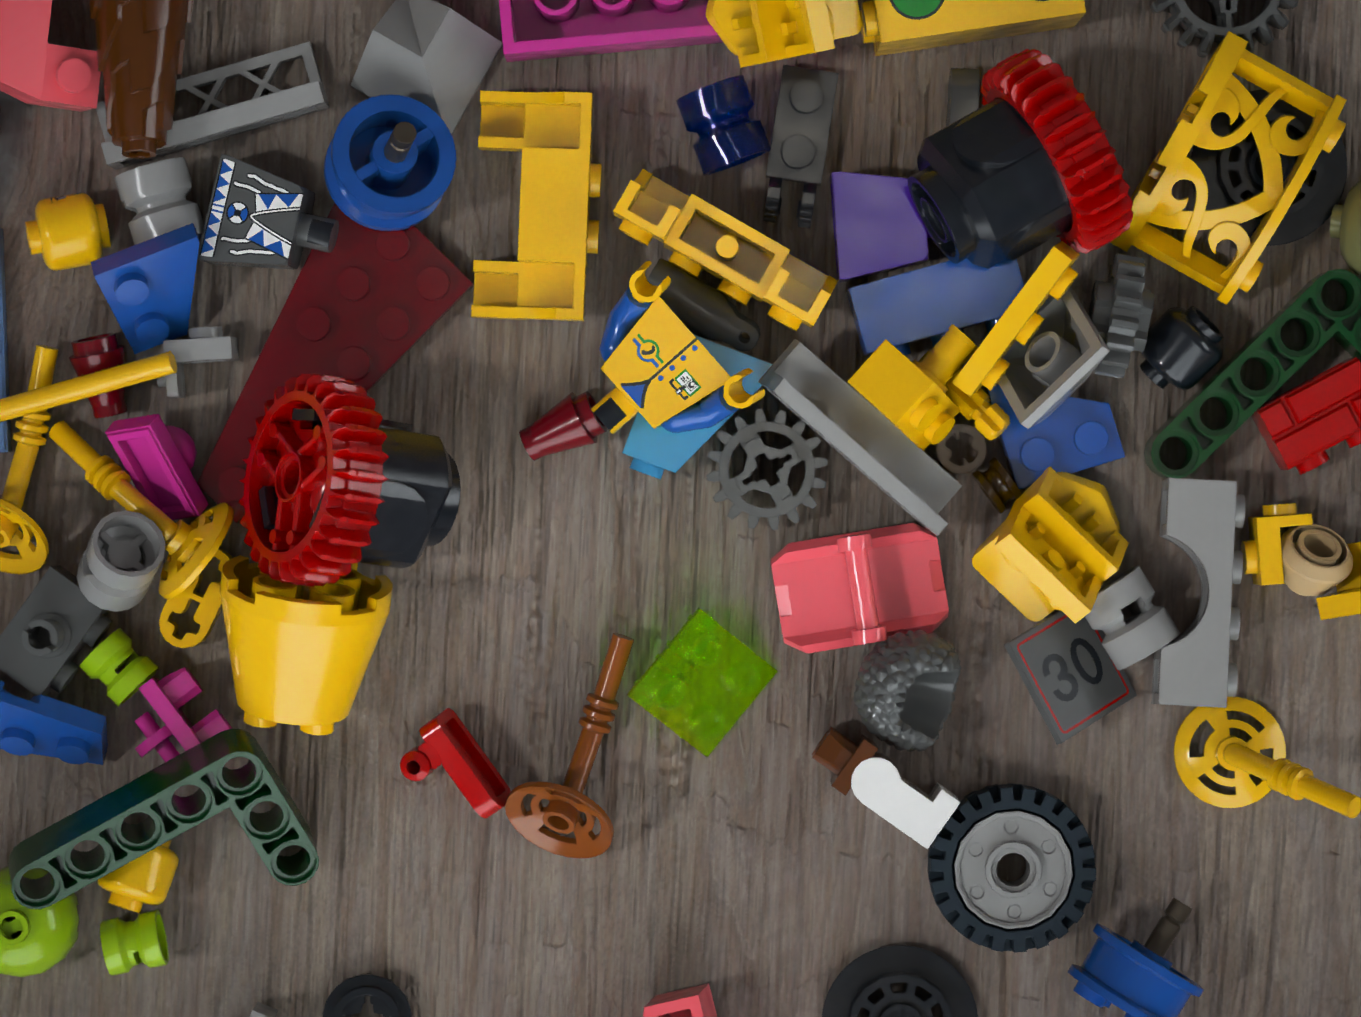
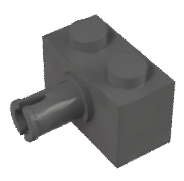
M61 565L50 566L0 635V670L36 696L41 694L49 695L53 689L60 694L78 672L80 667L73 661L85 644L94 648L110 628L113 621L106 617L109 610L100 609L89 602L80 591L77 577Z

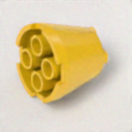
M239 555L228 560L222 567L220 596L238 706L244 710L243 721L248 725L260 728L274 727L277 723L300 725L301 731L311 735H328L333 733L334 723L345 719L349 715L390 612L393 590L391 580L386 575H376L375 580L357 571L358 563H351L352 571L348 575L340 576V579L335 584L326 583L323 587H309L273 580L269 574L260 571L259 563L249 564V558Z

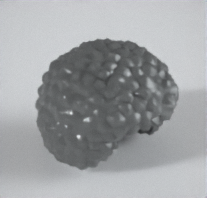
M921 629L914 632L909 630L907 634L898 632L888 636L884 642L877 643L873 650L865 656L864 662L861 663L858 678L855 682L856 691L853 698L855 705L858 707L861 722L866 726L867 730L871 734H875L879 740L885 741L887 745L894 746L895 749L900 751L907 750L911 752L917 750L920 752L933 745L939 738V731L943 729V723L947 720L948 714L952 712L951 702L955 700L953 692L957 689L956 683L961 673L960 659L955 652V647L947 643L945 639L940 638L938 634L933 632L926 633Z

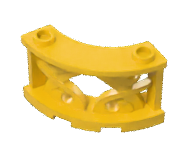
M1230 31L1227 32L1207 62L1175 122L1177 126L1163 150L1159 149L1146 173L1130 196L1133 201L1131 210L1134 213L1130 229L1110 242L1126 252L1131 245L1219 293L1216 300L1225 305L1228 304L1238 288L1247 293L1258 278L1264 265L1258 258L1290 208L1321 150L1330 153L1342 135L1346 123L1339 120L1338 117L1347 99L1338 94L1332 98L1245 49L1248 41ZM1232 73L1269 92V94L1258 104L1250 92ZM1279 99L1314 117L1309 130L1302 138L1296 140L1291 139L1287 135V124L1296 118L1293 115L1280 116L1272 122L1271 126L1269 125L1265 115ZM1239 112L1244 118V122L1227 135H1216L1211 129V120L1217 113H1226L1230 118V125L1238 118ZM1251 132L1261 160L1263 191L1237 204L1205 210L1208 201L1207 183L1201 169L1191 158L1187 157V154L1193 145L1209 150H1221L1232 147L1245 139ZM1280 154L1298 156L1283 183ZM1185 179L1195 184L1196 199L1193 210H1183L1188 203V196L1178 199L1172 195V187L1179 180ZM1266 213L1251 238H1249L1240 223ZM1152 224L1185 230L1183 242ZM1210 229L1208 244L1214 254H1216L1217 244L1222 240L1228 239L1236 244V254L1228 266L1192 247L1198 230Z

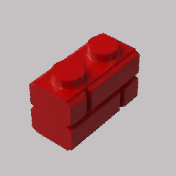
M1357 357L1348 358L1269 400L1251 415L1281 470H1289L1296 467L1301 475L1330 460L1326 450L1344 440L1349 448L1361 444V362Z

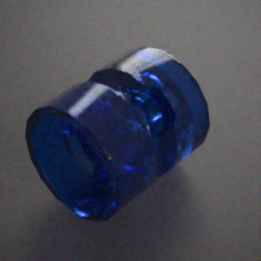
M743 75L718 81L676 100L686 130L698 133L699 138L693 145L704 176L730 169L771 151L761 120L749 117L748 112L753 107L754 102Z

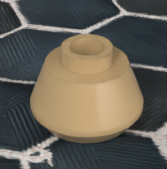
M1313 524L1290 528L1281 536L1284 583L1296 594L1302 596L1324 595L1351 573L1353 568L1352 554L1345 540L1335 531L1322 525Z

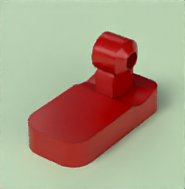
M446 708L419 729L420 735L425 742L412 748L402 757L400 762L401 772L407 779L421 781L442 764L472 808L482 818L487 819L505 806L511 792L509 786L452 709Z

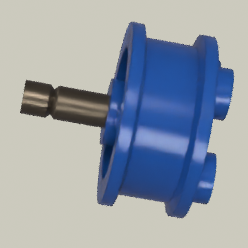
M379 95L368 98L352 107L345 114L327 149L324 161V177L329 194L346 216L367 228L379 231H399L413 227L433 213L451 183L456 168L454 140L441 117L420 101L401 95Z
M1173 897L1165 910V916H1161L1145 944L1135 939L1131 942L1118 933L1097 923L1093 932L1097 935L1098 939L1081 966L1072 964L1067 971L1078 980L1073 991L1100 1008H1103V1006L1109 1008L1111 1004H1114L1127 1012L1124 1017H1178L1190 996L1200 997L1204 989L1173 968V963L1164 956L1181 929L1180 924L1185 923L1193 909Z

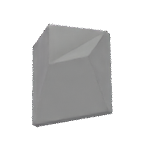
M395 0L372 30L350 86L369 97L401 95L420 101L441 117L452 135L503 43L453 9L434 0Z
M1071 286L1058 301L1051 295L1037 312L1045 319L1039 329L1025 346L1016 340L1004 356V359L1011 363L998 384L1020 424L1027 429L1049 417L1088 379L1110 352Z

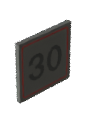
M1062 611L1055 613L1004 644L1057 745L1065 742L1137 696L1124 670L1116 669L1101 643L1105 636L1103 630H1093L1085 617L1075 624Z

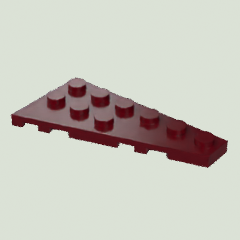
M334 203L327 218L339 221V232L335 247L331 253L311 249L197 482L198 486L216 504L226 502L233 507V520L236 523H240L245 515V508L238 501L244 496V484L239 480L245 477L247 466L242 459L249 456L251 444L247 438L255 436L257 432L255 419L265 416L264 403L267 400L274 399V390L278 386H285V382L290 377H298L302 373H314L342 377L345 380L354 381L355 385L364 387L368 393L474 285L415 226L399 231L370 229L351 220Z

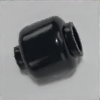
M1191 306L1187 311L1180 307L1170 308L1148 329L1146 346L1144 351L1141 352L1146 359L1140 364V368L1162 389L1169 383L1182 390L1191 389L1221 360L1222 349L1219 342L1224 338L1223 334L1203 312L1194 306Z

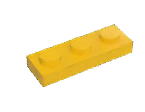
M1063 241L1053 246L952 383L968 396H972L982 386L990 391L996 386L1011 365V363L1004 359V356L1016 340L1025 346L1045 320L1037 313L1050 295L1058 301L1077 278L1079 273L1071 267L1080 256L1078 252Z

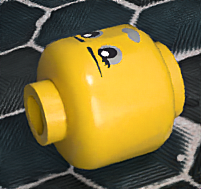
M80 192L41 199L35 207V220L25 221L31 255L42 253L45 264L51 270L58 271L91 265L92 261L102 257L103 248L111 247L103 203L94 204L92 198L86 193Z

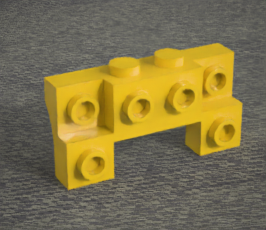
M480 90L481 121L480 136H478L479 150L522 152L518 262L473 260L474 296L473 305H471V317L511 320L584 321L588 254H598L600 220H589L590 197H601L602 164L591 163L593 93Z
M645 169L641 170L634 181L630 180L613 210L614 215L623 220L618 229L646 246H648L652 237L664 243V248L673 252L668 260L670 263L694 277H698L703 269L722 281L717 289L745 306L751 297L760 303L762 301L772 305L767 315L795 331L798 330L801 323L810 328L814 326L839 281L789 254L791 250L696 195L691 194V196L684 194L656 178Z

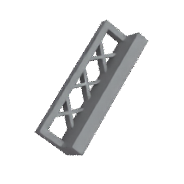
M309 41L177 79L175 94L188 91L205 100V103L198 115L173 121L172 129L167 130L166 145L156 149V156L152 158L136 159L123 156L122 147L113 144L112 136L107 131L105 101L97 103L96 111L105 142L101 143L106 164L116 170L330 108L313 47ZM303 57L309 83L285 90H280L270 84L282 63ZM269 67L263 79L251 74V72ZM241 75L259 85L251 100L230 106L216 100L227 79ZM215 83L209 95L196 89ZM266 90L272 92L271 94L264 95ZM213 105H214L215 107L219 108V109L210 111Z
M794 339L758 382L920 525L938 536L949 524L938 513L962 485L921 448L919 449L806 346Z

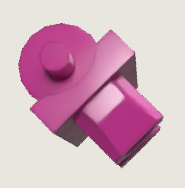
M187 667L165 676L160 681L158 678H152L138 688L166 724L160 728L148 711L134 721L147 738L135 748L141 758L154 749L164 762L180 755L169 740L172 735L175 736L184 750L187 751L222 731L233 729L218 709L212 711L194 726L182 712L181 707L204 691Z

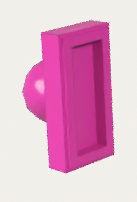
M159 414L113 421L105 433L127 473L130 475L136 489L172 520L200 516L208 506V502L190 471L194 466L197 455L194 439L183 428L165 425Z

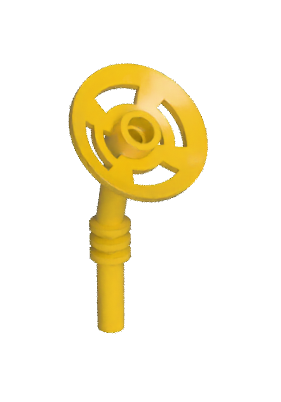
M36 345L27 391L52 384L59 349ZM47 409L21 416L22 419L15 422V427L20 429V431L13 433L12 439L17 441V445L0 499V548L16 546L19 554L0 551L1 572L10 574L32 573L43 566L49 554V544L44 532L29 515L22 511L39 447L46 445L47 441L42 436V434L49 431V426L44 424V422L50 421L52 416L47 412ZM33 534L36 539V546L31 542Z
M59 421L54 424L49 431V437L85 471V480L93 485L106 500L115 499L126 510L143 514L154 521L162 531L166 544L165 550L169 553L161 571L158 591L167 600L181 594L201 574L222 544L233 520V507L226 502H222L203 512L189 525L183 520L175 523L130 484V475L115 463L109 455L101 456L65 421Z
M1235 696L1227 697V708L1197 706L1185 717L1177 731L1173 750L1177 773L1186 788L1197 798L1208 804L1222 808L1244 807L1257 802L1271 790H1274L1294 800L1300 801L1306 798L1349 818L1357 817L1361 811V798L1315 778L1309 768L1286 759V744L1279 724L1264 707L1251 700ZM1227 711L1246 713L1258 720L1264 728L1258 732L1246 722L1228 719ZM1207 720L1214 731L1205 741L1203 756L1190 757L1189 750L1192 737L1199 725ZM1229 728L1241 729L1249 734L1251 738L1245 742L1236 736L1230 735ZM1272 748V758L1260 753V750ZM1218 764L1227 770L1234 771V778L1220 776L1212 768ZM1205 773L1208 778L1220 785L1235 787V794H1223L1206 787L1198 777ZM1252 774L1262 780L1255 785L1249 775Z

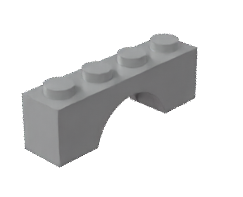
M1167 478L1162 480L1159 536L1177 545L1192 560L1200 578L1201 601L1198 612L1187 630L1154 652L1151 704L1227 708V697H1235L1238 669L1236 663H1229L1230 640L1237 641L1239 638L1240 609L1239 607H1231L1232 584H1240L1242 579L1243 554L1242 551L1234 550L1235 528H1243L1245 520V495L1237 494V481Z

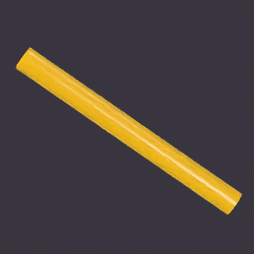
M168 351L1 398L0 422L177 373L176 359L173 353Z

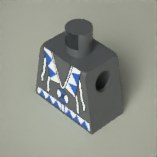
M221 154L199 246L198 259L220 266L298 269L304 247L328 253L333 251L338 237L339 221L312 214L315 202L314 192L234 157Z

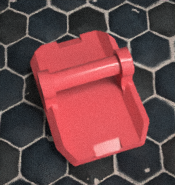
M916 523L792 542L787 544L770 560L783 641L785 644L804 653H815L882 642L887 640V637L898 632L907 634L909 630L914 632L921 629L926 633H932L949 616L937 536Z

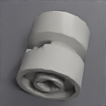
M178 157L149 163L125 171L114 178L125 209L135 211L137 214L128 224L134 245L191 223L196 228L198 238H202L205 223L200 206L195 202L186 200V196L192 188V180L185 158Z
M128 510L113 512L100 520L91 535L77 571L80 591L89 602L100 609L117 612L129 610L142 601L150 588L165 553L166 544L162 531L154 521L141 513Z
M1138 565L1103 583L1091 612L1085 616L1093 630L1104 631L1105 636L1101 644L1117 670L1125 669L1141 661L1170 643L1180 634L1165 607L1152 604L1151 600L1155 591ZM1124 607L1133 615L1124 620L1121 609Z

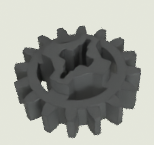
M1117 253V255H1114L1113 265H1110L1108 282L1095 280L1088 315L1110 352L1094 370V374L1124 378L1125 370L1129 367L1131 351L1143 352L1145 349L1154 307V293H1151L1149 289H1144L1145 278L1143 277L1146 264H1144L1145 258Z
M756 409L755 423L747 425L744 419L737 416L734 418V423L738 432L733 436L721 430L718 432L717 436L725 447L722 452H708L707 457L719 463V470L707 474L706 479L707 481L721 483L723 489L718 491L713 499L715 503L726 499L733 503L728 513L730 519H734L743 511L749 514L748 528L754 529L760 517H765L768 519L771 530H778L779 516L786 514L796 524L800 521L796 507L800 504L812 509L816 507L817 503L809 495L811 488L826 487L827 482L815 477V469L828 465V461L826 458L813 457L811 450L816 448L821 440L819 437L804 440L801 434L806 423L802 420L790 428L785 425V411L779 410L774 422H766L763 410ZM758 432H775L787 437L793 443L782 450L765 446ZM740 443L747 455L743 472L730 479L729 461L734 449ZM764 454L768 460L781 459L786 455L791 456L776 471L779 481L774 485L770 486L765 479L757 482L753 480L743 485L742 481L750 477L751 472L758 467L755 460L758 455ZM803 460L805 468L804 479L800 489L793 496L787 485L792 466ZM752 489L765 492L770 495L776 507H756L744 501L740 496Z

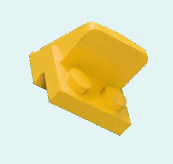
M708 0L706 8L708 22L727 48L734 55L738 56L740 68L835 49V39L854 36L862 28L858 0Z
M1049 466L1014 502L1007 519L977 548L972 558V565L1030 621H1041L1056 609L1062 611L1076 624L1091 612L1102 583L1119 570L1129 542L1120 534V524L1104 485L1067 472H1056Z

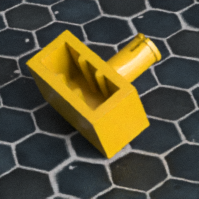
M952 324L946 334L920 362L915 359L911 362L885 339L847 382L919 449L921 448L924 451L930 444L934 445L942 441L954 427V417L961 410L945 394L948 391L945 384L974 354L978 346Z

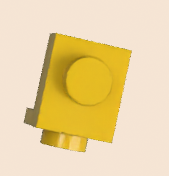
M1296 503L1262 505L1263 516L1248 517L1250 540L1242 541L1241 543L1244 574H1252L1253 584L1255 585L1284 584L1280 527L1313 525L1312 513H1297Z

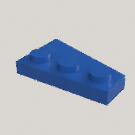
M0 681V749L18 756L36 754L55 757L70 764H84L86 762L104 764L108 749L106 716L42 694L26 700L4 690L5 682Z

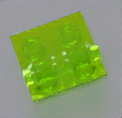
M698 607L693 615L690 614L687 617L688 621L671 641L668 640L665 644L666 648L661 654L658 653L655 656L656 660L639 680L636 679L633 683V688L628 692L627 696L700 753L708 757L778 671L722 627L708 613Z

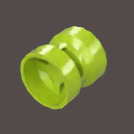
M121 628L115 630L101 642L79 666L91 679H100L107 687L106 695L118 707L131 698L139 690L138 688L148 682L159 669L148 656H139L132 648V639ZM125 665L126 667L117 674L116 672Z
M157 909L141 912L135 921H124L116 917L100 922L101 946L110 975L128 973L133 966L139 965V963H144L150 968L168 964L167 936L161 914Z

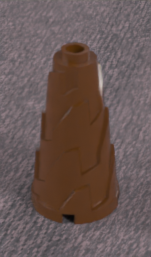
M89 0L90 18L95 19L98 71L103 72L107 131L112 136L113 144L122 147L123 156L136 159L155 157L156 149L166 145L167 130H171L173 126L177 74L182 75L186 22L191 23L193 0Z

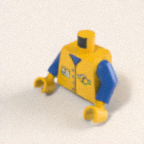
M646 261L631 276L629 287L608 316L599 347L601 357L605 361L601 370L616 387L591 408L594 414L612 434L616 433L638 412L654 429L662 426L665 430L672 433H680L713 427L739 408L749 407L765 396L764 389L754 395H750L742 386L743 377L752 373L753 370L746 368L730 376L660 297L670 286L671 278L667 276L659 286L650 284L646 279L645 271L652 262Z

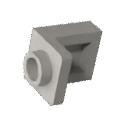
M222 326L188 329L189 339L163 341L164 353L171 351L176 359L177 373L156 378L158 387H166L167 397L186 398L184 364L239 360L238 338L223 336Z

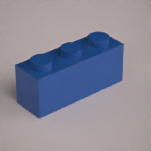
M966 258L958 264L946 261L848 288L846 292L863 355L872 354L886 339L906 356L911 354L909 343L931 338L934 347L952 324L964 333V328L985 323L987 333H989L1024 287L1017 259L1007 260L1006 258L990 268H985L972 264Z

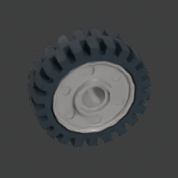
M995 784L964 796V799L960 801L961 803L930 845L928 852L929 884L935 902L943 916L960 934L970 941L1000 952H1027L1028 949H1039L1049 945V942L1056 938L1060 939L1083 916V910L1086 904L1090 903L1093 894V883L1096 881L1093 845L1080 819L1064 802L1054 795L1022 784ZM1008 853H1017L1022 855L1026 861L1024 874L1015 881L1007 882L1001 880L997 876L996 868L998 861Z

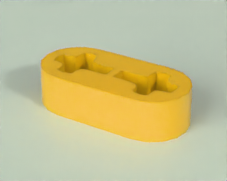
M220 548L213 556L220 560L218 570L222 573L223 565L232 559V556ZM200 574L181 594L166 601L160 615L159 627L161 634L167 642L179 648H189L197 646L206 640L222 610L221 582H211L203 596L197 593L203 579V575ZM192 600H195L200 604L193 620L200 624V629L198 633L187 632L182 638L176 634L179 625L172 621V616L174 613H185Z

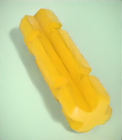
M926 354L922 356L919 362L926 356ZM960 368L945 384L948 388L945 394L961 410L960 413L968 421L974 419L975 428L987 440L992 441L999 437L1009 426V415L997 403L991 405L989 403L991 401L989 399L990 396L982 388L972 396H968L952 382L962 370Z

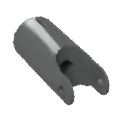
M662 258L658 260L647 281L652 285L659 286L667 276L671 278L670 286L660 297L694 335L713 341H723L740 351H749L757 345L761 335L758 324L739 313L736 306L728 300L725 294ZM746 332L750 337L745 338L741 333Z

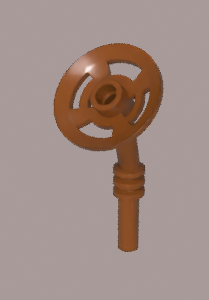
M613 633L594 693L587 694L586 700L590 702V705L583 706L582 712L586 716H582L579 719L578 723L583 727L563 784L559 785L540 781L521 784L510 792L505 804L506 815L516 831L532 844L553 854L579 859L596 857L603 854L610 847L614 837V828L608 815L598 804L583 795L603 735L611 731L612 727L608 722H613L615 719V714L611 710H617L619 707V702L615 698L634 643L633 638L622 634ZM528 793L533 795L530 811H526L523 798ZM543 798L549 800L546 807L542 806L541 800ZM581 812L586 814V821L580 817ZM596 817L601 825V831L597 835L592 831ZM545 824L549 829L562 834L574 832L575 838L558 835L542 826Z

